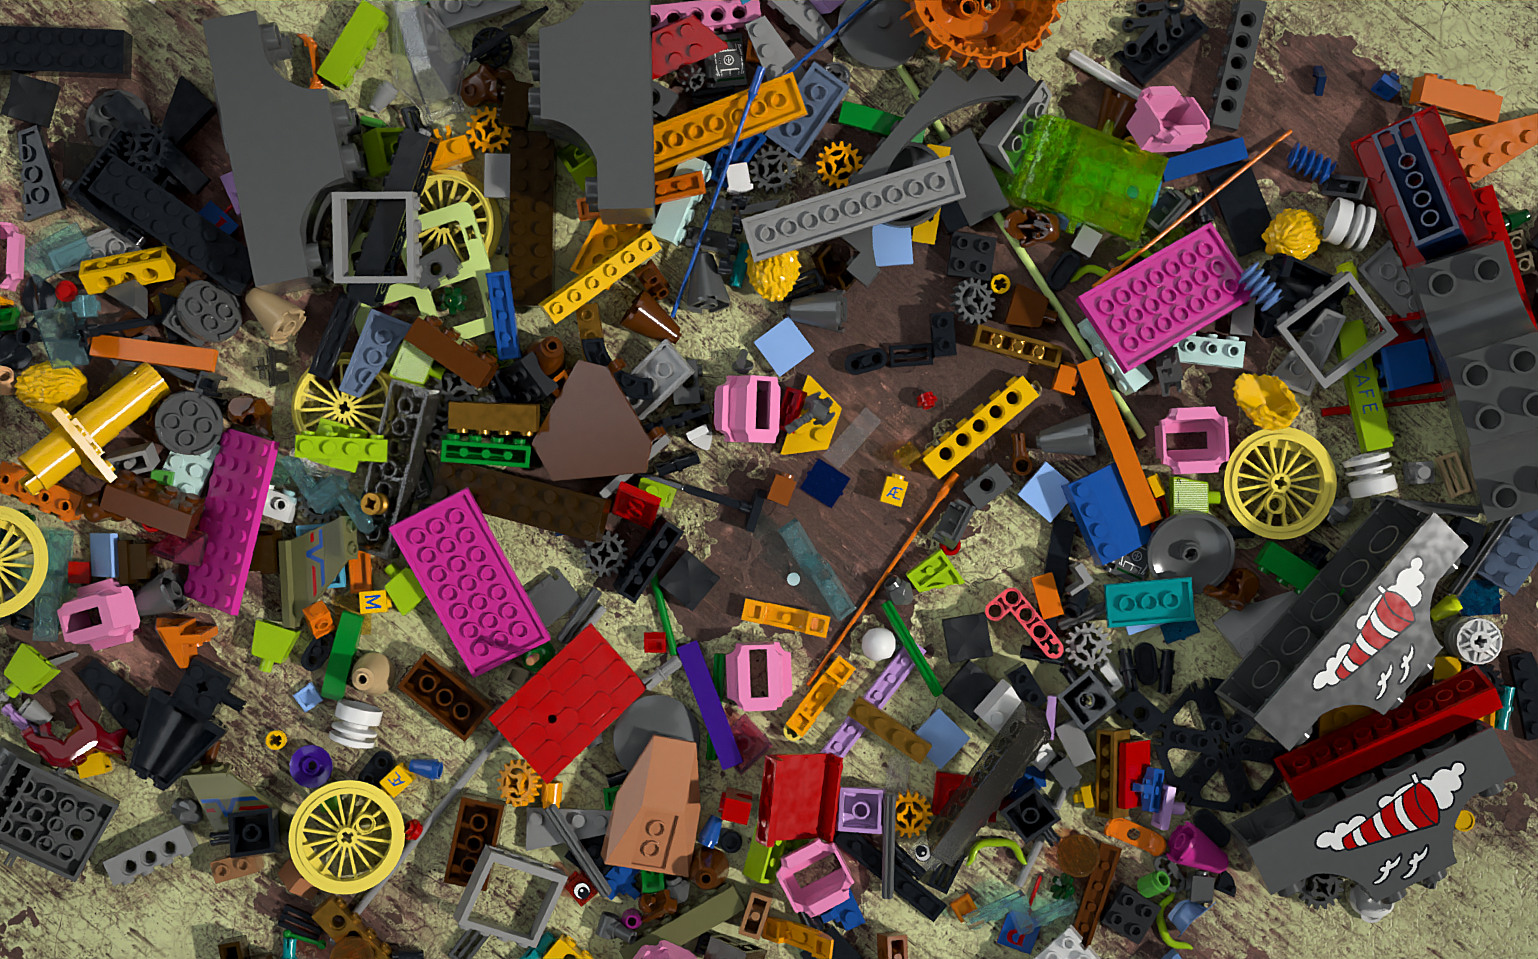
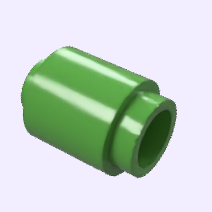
M1153 871L1140 877L1137 881L1138 891L1145 898H1151L1166 891L1170 885L1169 877L1163 871Z

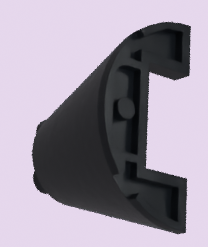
M1276 253L1273 255L1272 260H1266L1261 269L1264 268L1265 270L1262 277L1269 275L1270 278L1267 283L1275 282L1276 285L1273 290L1281 289L1279 297H1284L1263 312L1261 308L1264 303L1255 304L1257 318H1254V325L1262 338L1281 336L1274 327L1277 323L1276 320L1281 317L1280 315L1285 312L1291 313L1296 309L1294 307L1295 304L1304 298L1306 300L1314 295L1312 292L1321 285L1327 286L1331 283V277L1334 275L1286 253ZM1349 283L1344 284L1288 326L1287 330L1290 333L1306 331L1324 307L1343 314L1341 301L1349 295Z
M152 687L148 696L130 768L136 771L134 774L139 778L147 780L149 777L153 780L154 787L165 791L227 733L229 728L226 725L222 727L223 721L216 716L209 717L174 696H170L171 692Z

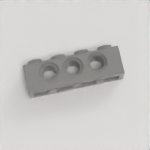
M181 824L102 863L113 886L119 883L125 886L135 881L134 876L140 873L144 877L154 872L153 867L161 864V867H165L173 863V858L178 855L184 858L194 853L193 848L198 846L199 843L190 825ZM168 841L174 843L175 851L169 849ZM149 851H152V852L155 853V856H156V859H155V860H152V859L149 858V856H148V852H149ZM129 860L135 862L136 869H132L129 866Z

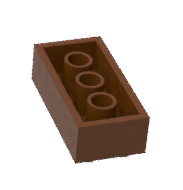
M418 316L404 339L477 389L486 387L501 366L497 362L498 358L489 352L483 353L478 349L480 346L472 340L468 339L466 341L461 338V333L452 327L446 328L442 325L443 321L437 316Z
M121 470L116 474V479L106 484L100 509L184 539L199 523L206 501L194 493L179 491L174 486H165L157 483L155 479L140 477L129 470Z
M427 651L421 656L397 686L464 742L469 739L496 706V704L431 651Z
M465 793L461 797L443 883L466 887L485 844L498 848L507 808L506 801L471 793ZM495 862L492 864L481 891H487L490 887Z

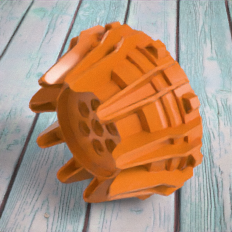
M901 0L908 2L911 10L901 16L900 20L902 21L907 18L911 23L914 31L909 34L910 37L922 31L925 32L927 35L925 45L931 51L938 49L940 55L939 63L943 64L951 58L957 62V70L960 71L967 66L969 60H974L978 69H989L992 65L996 71H999L1006 67L1005 58H1008L1015 65L1023 61V49L1033 53L1042 46L1041 39L1045 40L1052 35L1048 28L1050 23H1055L1061 18L1056 9L1057 5L1067 0ZM984 1H988L991 4V10L985 8ZM963 4L970 7V14L964 12Z

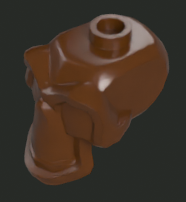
M486 62L482 63L477 71L459 83L458 91L460 98L466 106L471 108L482 106L488 102L501 103L503 102L501 97L503 84L506 85L507 79L516 80L515 75L507 69H492Z
M1023 206L1022 212L1021 210L1014 211L1004 221L1005 231L1011 237L1020 241L1021 248H1028L1037 243L1055 242L1061 231L1060 220L1056 215L1038 212L1031 206Z
M241 393L240 397H233L228 402L227 415L232 423L247 427L255 425L256 429L274 440L275 436L272 430V410L274 406L268 405L264 398L253 396L249 393Z
M108 482L101 487L100 491L87 495L81 500L82 513L91 523L108 520L122 522L126 520V517L100 509L104 490Z
M1237 568L1232 570L1225 580L1216 587L1207 584L1203 589V593L1219 601L1224 607L1241 612L1255 597L1260 581L1251 570Z

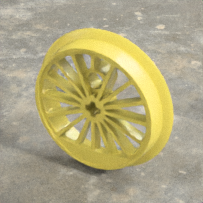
M449 169L430 171L422 195L426 193L434 210L438 208L428 191L433 184L438 183L440 208H444L442 183H454L447 206L453 204L458 185L469 189L459 202H465L472 193H475L479 198L480 202L472 206L474 211L482 206L484 207L486 217L476 219L477 223L487 222L486 233L481 234V236L484 238L483 243L490 261L496 252L502 232L501 213L495 198H485L484 184L467 173ZM420 203L422 209H424L427 213L431 212L427 207ZM458 221L447 223L449 225L447 229L442 228V225L419 234V239L433 233L422 246V253L436 236L437 239L433 251L439 248L442 236L443 245L448 244V235L461 263L465 262L459 249H467L466 243L458 244L456 242L457 235L462 233L461 227L456 226L460 225ZM466 229L468 238L471 240L472 235H475L474 231ZM433 265V272L441 269V267Z
M352 352L341 353L336 367L340 366L341 382L345 375V365H349L353 355ZM385 366L376 376L381 388L361 398L342 391L340 394L333 378H331L329 382L335 392V397L316 380L318 376L308 373L310 367L300 377L294 389L291 402L292 420L298 435H301V431H311L309 427L319 423L320 418L328 419L334 416L331 420L343 422L347 425L349 421L351 426L356 427L352 419L354 418L370 434L384 435L383 440H388V446L393 442L402 423L403 399L398 383L394 377L389 376L390 371ZM314 383L334 402L308 394L309 388ZM383 391L385 393L386 404L357 405ZM306 397L333 407L305 409ZM347 404L350 410L344 412V409H341V407ZM387 407V416L383 420L357 411V409ZM334 410L307 424L305 412ZM355 414L384 423L380 433H375Z
M1291 427L1274 431L1262 429L1248 436L1232 453L1224 475L1225 497L1233 515L1251 532L1270 539H1291L1304 535L1314 529L1329 513L1337 489L1335 467L1327 450L1308 433ZM1257 446L1268 447L1272 470ZM1274 448L1282 449L1278 469L1276 465ZM1252 450L1267 473L1246 459V456ZM1287 450L1295 452L1283 469ZM1300 454L1310 458V460L1287 474ZM1244 462L1265 478L1239 473L1242 463ZM1314 462L1317 474L1290 479L1291 476ZM1238 476L1266 482L1265 484L1242 488L1237 486ZM1319 478L1318 490L1291 484V482ZM1275 480L1282 482V486L1275 484ZM1266 487L1242 503L1239 491ZM1289 488L1317 493L1314 504H1310ZM1267 492L1251 515L1244 506ZM1287 493L1310 508L1303 517ZM1273 498L1278 500V508L1276 510H1272L1269 506L1270 500ZM1286 502L1297 518V521L1291 524H1287ZM1262 508L1268 513L1266 524L1256 519ZM1273 514H1280L1281 526L1271 525Z
M0 506V528L8 531L0 544V577L16 596L5 601L0 583V618L20 610L36 596L45 580L49 560L46 541L36 524L23 513L5 506ZM13 534L20 537L18 541L4 551ZM25 541L32 545L33 549L6 557ZM34 554V565L5 563ZM4 567L33 569L28 580ZM2 571L27 583L20 593Z
M355 780L333 782L314 791L297 809L289 830L291 858L299 873L310 884L323 891L335 894L362 892L384 880L398 863L405 841L404 822L394 801L376 786ZM341 794H352L347 824L341 804ZM356 794L367 797L368 799L351 824ZM333 796L337 797L342 825L325 803V800ZM371 800L381 807L373 814L364 812ZM319 804H322L338 827L312 813V811ZM385 812L389 822L376 825L374 818ZM311 816L335 831L304 826L308 817ZM367 817L371 819L372 822L369 827L361 828L359 826L362 818ZM390 827L391 834L389 839L366 836V834L374 830ZM345 831L348 834L351 833V839L347 840L346 838H344L342 840V833ZM303 832L333 836L308 842ZM358 839L389 843L386 853L382 854ZM334 841L317 854L311 847ZM355 843L382 859L376 866L372 867ZM337 845L324 865L319 857ZM351 846H353L369 868V871L357 875ZM342 847L338 873L335 876L328 867ZM348 848L354 876L341 878L345 851Z

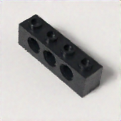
M662 514L659 516L612 586L618 594L633 603L637 602L684 533L676 523Z

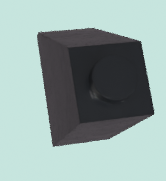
M181 76L178 79L161 129L169 135L168 138L174 144L177 143L183 147L218 112L217 107L187 78Z

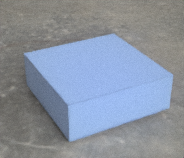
M312 682L293 695L305 713L324 700Z

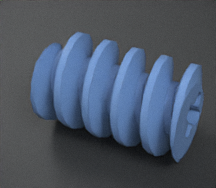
M1256 262L1239 275L1241 278L1238 283H1247L1244 290H1253L1250 298L1258 296L1255 304L1264 303L1261 308L1263 312L1284 296L1279 297L1281 289L1273 290L1276 285L1275 282L1267 283L1270 278L1269 275L1262 277L1265 271L1264 268L1256 270L1259 262Z

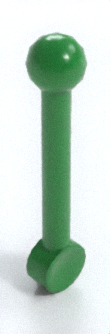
M288 929L283 932L285 938L292 937L317 945L319 949H325L327 945L324 940L316 941L291 933Z

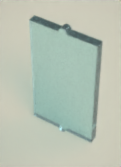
M74 222L25 249V270L29 271L35 284H39L93 254L87 242V236L83 234L78 223Z
M50 307V309L33 312L52 369H72L75 366L89 364L85 348H79L78 343L81 337L79 331L74 328L75 320L70 307L55 309Z

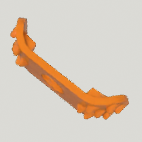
M297 33L296 36L303 40L304 46L309 47L314 77L310 78V87L308 89H322L325 84L323 83V78L317 74L321 66L317 48L318 43L314 42L310 36L307 37L308 35L305 33Z
M1122 817L1109 819L1105 824L1103 833L1106 836L1122 840L1147 851L1153 856L1162 855L1166 849V840L1161 834ZM1131 828H1136L1140 831L1137 839H1130L1127 836V832Z

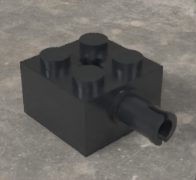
M202 655L192 659L172 695L209 717L218 714L223 704L241 713L244 709L243 705L245 706L247 703L246 700L230 693L239 676ZM204 682L207 683V684H206V687L208 688L207 690L204 688V687H205V686L203 685Z
M1070 662L1063 665L1065 668L1061 667L1059 669V672L1062 673L1070 686L1056 697L1082 731L1091 732L1123 706L1098 671L1090 669L1080 677ZM1089 697H1092L1091 705H1088V703L1090 702Z
M1033 777L998 801L1000 813L1025 844L1040 834L1050 847L1055 846L1053 841L1057 844L1061 840V837L1051 827L1061 820L1059 809Z
M276 808L228 813L229 830L210 832L209 838H219L210 840L211 846L230 844V856L234 859L282 853L279 809ZM258 830V835H255V837H253L252 833Z

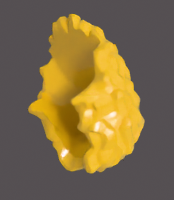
M1284 209L1282 213L1276 215L1274 220L1270 221L1269 227L1261 235L1262 239L1267 243L1265 251L1269 256H1273L1276 253H1286L1303 260L1311 255V253L1317 251V247L1323 238L1320 231L1324 230V226H1320L1321 221L1317 219L1314 213L1307 210Z
M748 249L745 262L747 263L746 274L749 276V283L754 286V290L763 299H767L770 302H774V300L783 301L784 297L793 290V285L796 284L795 281L800 275L798 269L801 267V264L797 258L799 251L794 250L754 263L751 251Z
M55 359V361L47 360L43 363L29 366V368L21 373V376L16 378L18 382L14 385L17 389L15 392L17 398L26 407L31 408L38 402L49 403L50 405L53 404L60 408L64 407L70 413L77 405L85 401L89 395L86 376L68 361L63 362L59 359Z
M1243 373L1234 382L1235 386L1232 390L1235 391L1236 405L1240 406L1242 411L1246 413V416L1253 420L1254 425L1262 427V429L1270 431L1285 429L1291 425L1300 412V406L1295 401V395L1289 390L1286 383L1281 379L1279 380L1278 376L1272 377L1265 374L1258 376L1256 373L1253 375Z

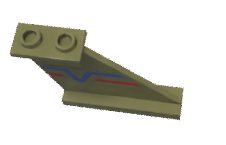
M356 515L339 516L338 519L292 540L278 541L283 628L303 626L304 614L302 609L319 600L348 560L358 559Z
M215 762L211 765L195 763L182 775V780L187 779L215 832L229 830L228 813L276 808L279 809L281 842L289 841V830L293 818L231 773V763ZM258 830L252 833L253 837H255V835H258Z

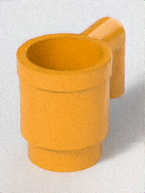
M537 780L542 785V787L537 788L541 789L542 808L546 809L549 805L556 804L559 809L560 802H562L563 782L552 780L549 784H546L544 780Z

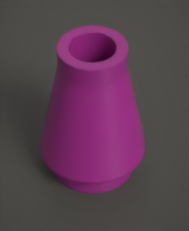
M629 908L623 912L621 922L623 926L631 930L638 929L642 924V914L635 908ZM634 917L636 922L629 924L628 919Z

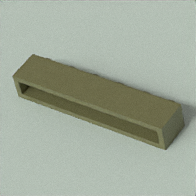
M725 882L717 887V891L711 895L705 893L697 899V903L691 906L686 904L678 910V914L665 916L659 921L660 924L652 927L650 925L644 928L633 944L623 941L619 952L623 959H633L642 946H656L661 940L682 946L745 910L746 903L734 882L730 884Z

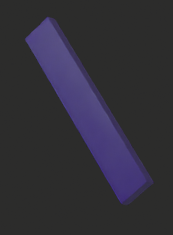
M695 640L678 647V654L722 770H727L744 763L698 641Z

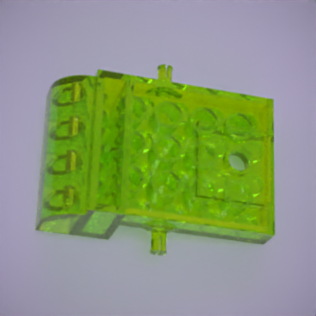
M1041 114L1037 117L1007 198L1026 206H1031L1044 213L1054 211L1064 215L1069 219L1065 232L1074 235L1077 223H1084L1128 241L1137 242L1169 158L1147 150H1141L1139 146L1112 136L1111 132L1115 122H1111V120H1106L1101 132L1070 119L1065 120L1060 117ZM1130 186L1137 189V196L1134 199L1127 195V189Z

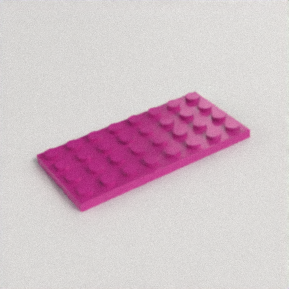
M1210 222L1082 294L1075 301L1122 372L1126 374L1253 299L1250 298L1253 290L1245 291L1244 288L1247 283H1238L1241 278L1239 275L1244 271Z
M228 428L222 433L220 438L221 447L215 457V466L209 481L210 486L205 498V507L199 522L198 536L194 542V552L189 563V573L184 584V596L227 614L238 616L279 442Z
M468 487L389 526L391 534L473 678L551 640L550 634Z

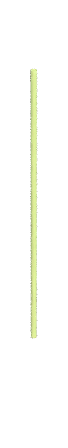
M901 65L895 68L916 101L920 99L918 95L921 91L905 66ZM940 120L932 123L943 142L951 138ZM1001 212L993 214V218L1045 297L1049 298L1050 305L1054 311L1058 312V317L1087 360L1095 358L1025 249L1020 247V241L1014 239L1005 231V219ZM1102 368L1117 407L1138 439L1145 437L1146 433Z

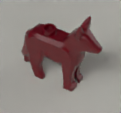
M77 698L67 704L77 725L68 733L64 741L52 734V724L50 722L39 726L41 736H37L31 726L20 732L31 750L39 754L51 766L62 769L73 765H82L87 761V757L96 751L114 755L123 761H127L123 748L128 729L121 728L108 733L97 721L91 719L81 710V704Z

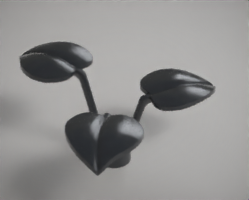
M33 274L24 287L22 301L28 312H38V314L29 323H26V328H21L16 334H8L0 339V365L9 367L12 370L26 367L33 357L31 350L26 346L38 342L59 344L56 348L57 359L63 362L68 361L73 367L91 362L92 356L89 355L91 345L79 348L78 343L81 338L79 332L65 331L60 341L57 339L41 338L40 331L33 327L34 323L42 316L43 311L53 310L58 301L55 288L39 275Z

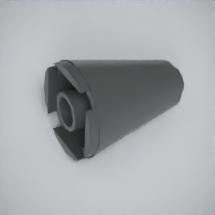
M699 251L690 273L687 298L688 311L703 313L702 309H709L710 313L729 307L730 298L723 279L718 274V266L714 256L708 251Z
M839 289L792 299L791 303L787 305V316H791V320L837 333H844L846 327H842V322H847L848 310L847 297H843L846 291Z
M1090 413L1082 414L1040 430V435L1036 436L1037 448H1042V452L1082 456L1097 455L1094 427Z
M173 569L165 570L133 593L139 617L178 612L188 607L189 601L186 602V596L183 595L185 581L179 573H172Z

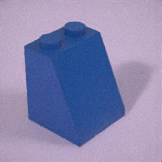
M1425 338L1382 347L1373 353V366L1378 370V387H1381L1383 392L1434 381L1435 370L1429 360L1430 347L1425 342Z

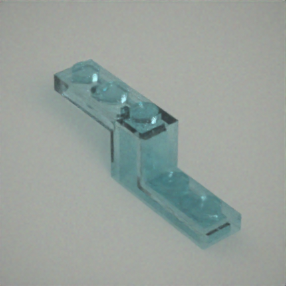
M286 455L280 460L316 513L326 514L337 504L341 503L360 532L369 534L376 529L372 524V517L363 512L360 507V499L349 491V483L343 476L331 474L317 485L314 478L309 474L307 475L303 469L305 465L299 458Z
M794 518L778 530L779 534L806 578L817 587L835 618L841 621L856 610L831 565L817 552L800 522Z
M49 530L48 570L43 585L35 596L32 639L34 641H58L59 617L57 610L60 609V597L70 596L71 583H68V562L72 561L74 531Z
M1020 889L962 916L969 930H977L982 928L986 922L999 920L1005 916L1004 914L1008 913L1015 931L1019 935H1027L1032 933L1034 928L1041 925L1047 926L1060 916L1066 917L1074 912L1073 910L1078 909L1076 901L1069 896L1066 900L1059 899L1032 911L1026 895Z

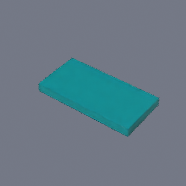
M1192 577L1103 584L1107 628L1195 621Z

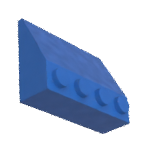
M1116 462L1061 486L1095 566L1108 564L1148 543L1152 533L1148 524L1141 527Z

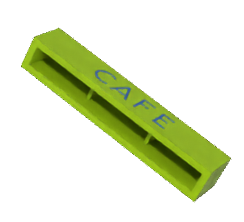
M1362 319L1343 323L1334 343L1339 363L1367 343L1368 330L1366 325L1363 324ZM1373 354L1342 376L1361 454L1392 447V442H1394L1393 432L1391 429L1389 430L1387 423L1389 420L1388 411L1383 407L1382 403L1384 398L1381 387H1378L1377 383L1378 370L1373 366Z

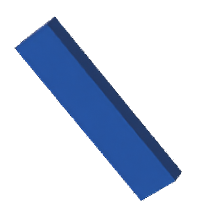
M1243 137L1164 159L1159 161L1158 164L1163 182L1165 183L1242 161L1249 157Z
M509 270L486 273L498 359L501 361L522 358Z

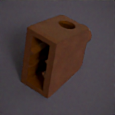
M1017 283L1014 287L1003 325L1039 329L1043 321L1055 324L1058 312L1047 309L1049 298Z

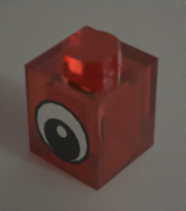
M575 870L568 876L565 889L581 907L598 893L583 871L577 872Z

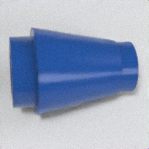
M412 759L409 765V772L430 780L440 779L443 772V762H439L438 759Z
M711 815L699 833L697 842L713 849L715 844H718L723 820Z

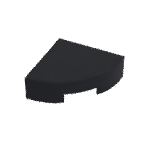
M1226 870L1218 874L1214 889L1235 898L1236 887L1234 880Z

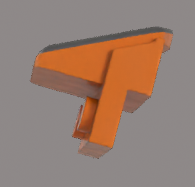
M156 618L155 630L179 668H187L192 659L198 656L197 647L202 646L204 642L211 641V638L218 634V626H196V618H175L173 620Z

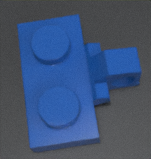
M1147 767L1143 783L1133 782L1132 791L1141 792L1142 811L1159 813L1165 770Z
M613 866L604 876L612 889L611 894L607 897L612 901L619 892L623 896L627 892L635 900L642 892L635 885L637 880L634 878L640 869Z
M850 888V898L820 914L824 923L834 919L836 923L841 921L845 931L866 923Z

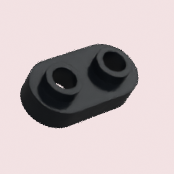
M872 348L853 353L846 358L844 367L851 375H860L879 370L885 366L887 355L881 348ZM878 355L880 357V361L878 363H874L872 361V356ZM852 361H857L859 363V367L857 369L851 367Z
M330 632L318 639L315 637L312 639L301 657V664L304 669L316 671L323 666L331 654L335 639L333 633ZM323 638L329 640L328 645L322 643ZM311 656H315L317 658V662L315 664L311 662Z
M380 750L375 753L359 773L358 781L377 787L380 784L379 782L394 766V755L388 750ZM380 758L385 759V765L379 763ZM366 775L372 777V782L366 781Z

